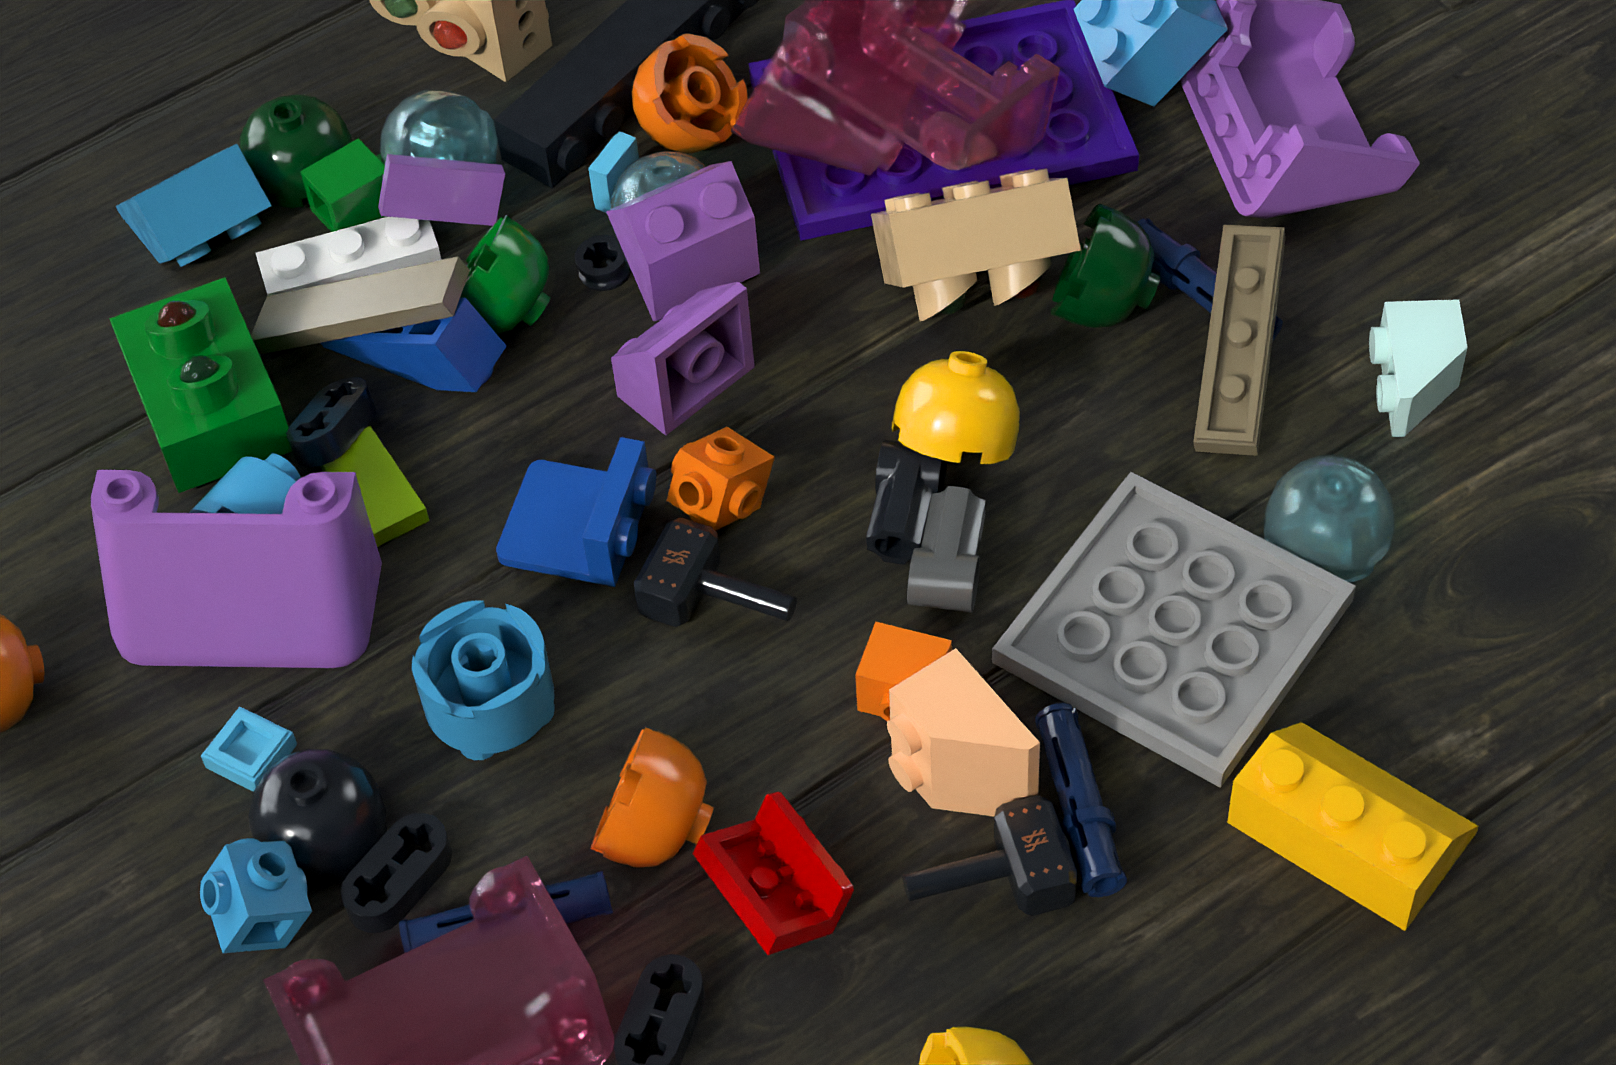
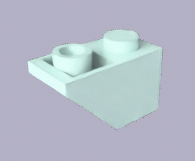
M1459 300L1385 302L1380 327H1371L1369 337L1371 363L1381 364L1383 374L1377 378V406L1379 412L1389 413L1392 437H1405L1459 387L1468 348Z

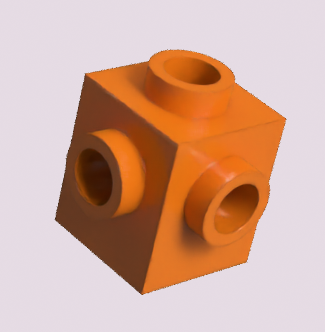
M725 427L693 443H687L680 448L671 465L673 477L666 501L688 514L694 522L710 526L716 531L738 519L747 518L754 511L760 509L775 457L729 427Z

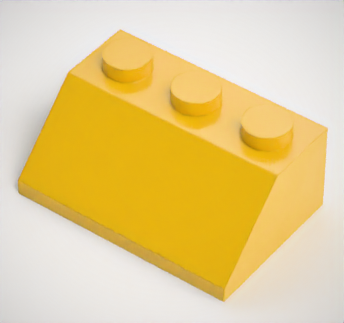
M1302 722L1270 733L1233 780L1227 820L1228 824L1404 931L1412 923L1478 830V825Z

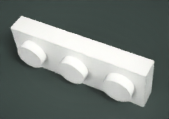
M398 217L377 219L256 253L268 296L441 260L439 247L430 221Z

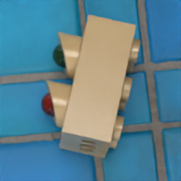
M369 0L372 7L388 20L402 25H416L420 37L430 47L447 55L467 57L505 82L513 78L552 46L548 23L549 13L545 0Z
M1047 168L1039 170L1029 169L1001 175L1002 187L990 189L989 181H971L943 187L944 199L931 201L930 193H913L885 199L886 211L871 214L884 283L898 287L913 286L920 321H924L938 312L942 314L958 312L965 304L966 291L977 281L976 272L987 270L994 306L1007 301L1011 297L1026 299L1033 296L1040 286L1041 275L1051 266V256L1081 250L1068 179L1049 178Z

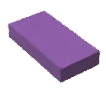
M387 154L378 208L381 216L493 226L497 220L505 172L502 165Z

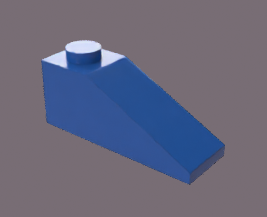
M466 298L459 299L453 317L320 343L324 348L432 389L463 392L478 391L480 386L492 375L493 366L506 348V344Z

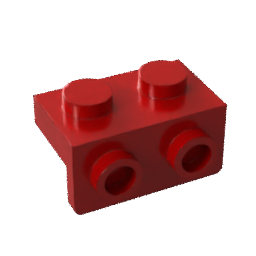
M780 791L765 796L754 820L701 835L693 851L694 857L767 955L832 934L854 892L853 885L846 877L842 868L836 864L808 828L804 819L795 811Z

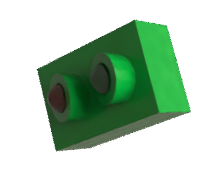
M225 277L109 318L178 493L223 477L242 457H255L265 461L272 453L281 456L292 451L286 435L289 428L281 403Z

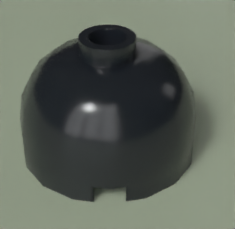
M304 749L286 755L266 771L252 793L248 817L253 838L260 842L285 841L292 849L297 867L301 868L306 876L307 887H314L312 881H324L335 877L336 883L343 882L351 870L387 832L385 823L386 808L377 782L356 759L330 749Z

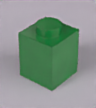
M358 138L300 171L311 211L331 232L387 217L381 216L378 208L386 156L381 153L375 156Z

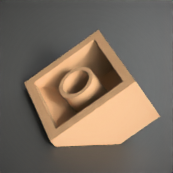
M956 648L889 689L890 720L887 721V729L891 736L892 756L889 757L888 761L895 778L905 790L911 792L916 789L933 809L995 816L996 808L1003 803L1038 795L1040 742Z

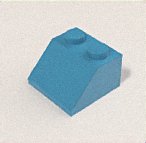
M235 144L118 204L116 208L121 217L159 264L176 258L179 266L182 267L209 253L211 249L206 241L226 231L232 240L262 224L257 213L271 207V204L238 144Z

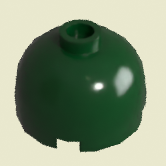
M296 94L275 98L256 109L249 116L241 133L240 150L270 204L297 208L304 207L302 199L307 198L300 171L353 142L345 122L335 109L316 97Z
M1100 203L1093 208L1083 224L1094 229L1089 238L1084 237L1079 242L1080 251L1068 254L1052 301L1058 304L1051 309V315L1072 324L1088 328L1114 326L1126 320L1136 305L1146 309L1152 301L1160 281V275L1151 272L1154 250L1149 235L1135 220L1122 212Z

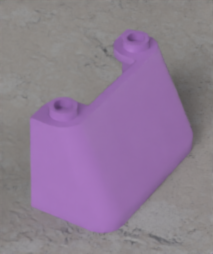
M1322 0L1216 1L1228 30L1192 66L1180 81L1232 202L1239 214L1268 219L1398 191L1420 163L1410 143L1404 136L1387 133L1381 135L1370 147L1336 77L1345 62L1351 57L1355 46V37L1341 4Z
M97 470L91 494V509L111 636L122 658L132 664L142 666L337 668L357 661L365 652L370 638L382 562L355 472H319L298 479L290 487L286 495L282 514L157 513L159 494L150 477L142 472L131 470Z

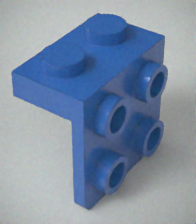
M620 437L607 472L546 460L532 462L527 469L496 547L499 562L508 567L615 587L626 557H630L634 551L638 535V523L645 506L650 505L655 492L656 471L648 467L645 441Z

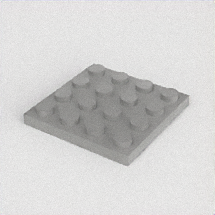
M1130 472L992 648V663L1057 699L1071 704L1077 710L1221 788L1350 606L1354 598L1356 586Z

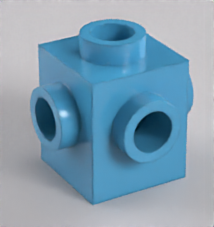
M246 838L226 844L201 880V904L204 911L211 915L222 953L286 948L312 912L307 897L306 876L303 870L297 867L292 849L285 841L260 842L254 838Z

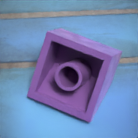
M732 161L709 165L606 211L653 321L662 319L672 307L683 304L700 290L735 282L740 283L760 274L755 216Z
M735 282L700 290L683 304L672 307L663 319L638 338L627 341L619 349L618 353L611 357L617 396L664 435H667L753 369L754 357L747 288L741 283Z

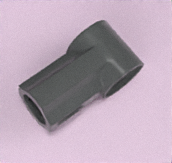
M948 486L944 491L932 494L921 548L914 549L911 559L907 588L908 605L973 613L979 582L980 556L977 555L985 521V500L975 496L970 489Z

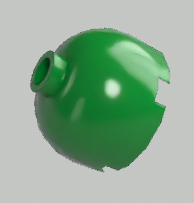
M505 215L504 219L501 217L487 231L465 260L468 262L467 267L470 271L460 297L466 298L497 335L508 333L521 321L531 326L539 318L550 301V296L543 292L549 276L548 257L543 247L524 227L507 215Z

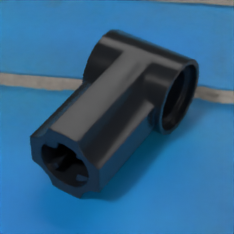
M884 439L880 448L876 469L875 492L877 496L866 536L867 550L880 556L884 562L905 565L908 560L912 559L914 549L921 548L931 496L932 494L942 492L944 489L947 461L923 455L904 446L899 441Z

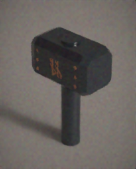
M682 517L666 524L634 582L638 612L646 618L673 627L680 626L690 620L703 594L785 621L791 620L796 609L797 598L716 571L720 564L717 532L710 526Z
M1035 795L1000 805L996 808L994 816V840L998 850L902 874L909 902L1008 877L1017 906L1027 915L1034 916L1070 906L1075 902L1077 870L1072 859L1068 839L1063 834L1052 802L1044 796Z

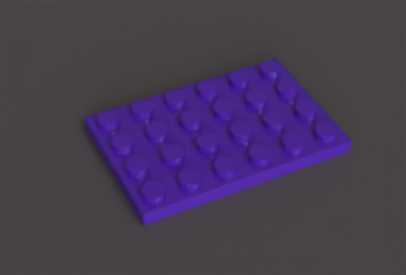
M1062 0L749 63L750 81L800 241L873 226L871 214L886 211L884 200L913 193H930L931 201L944 199L943 187L971 181H989L990 189L1002 187L1001 175L1029 169L1039 170L1047 168L1049 178H1067L1069 185L1138 171L1139 153L1113 91L1104 87L1073 10L1076 7L1075 1Z

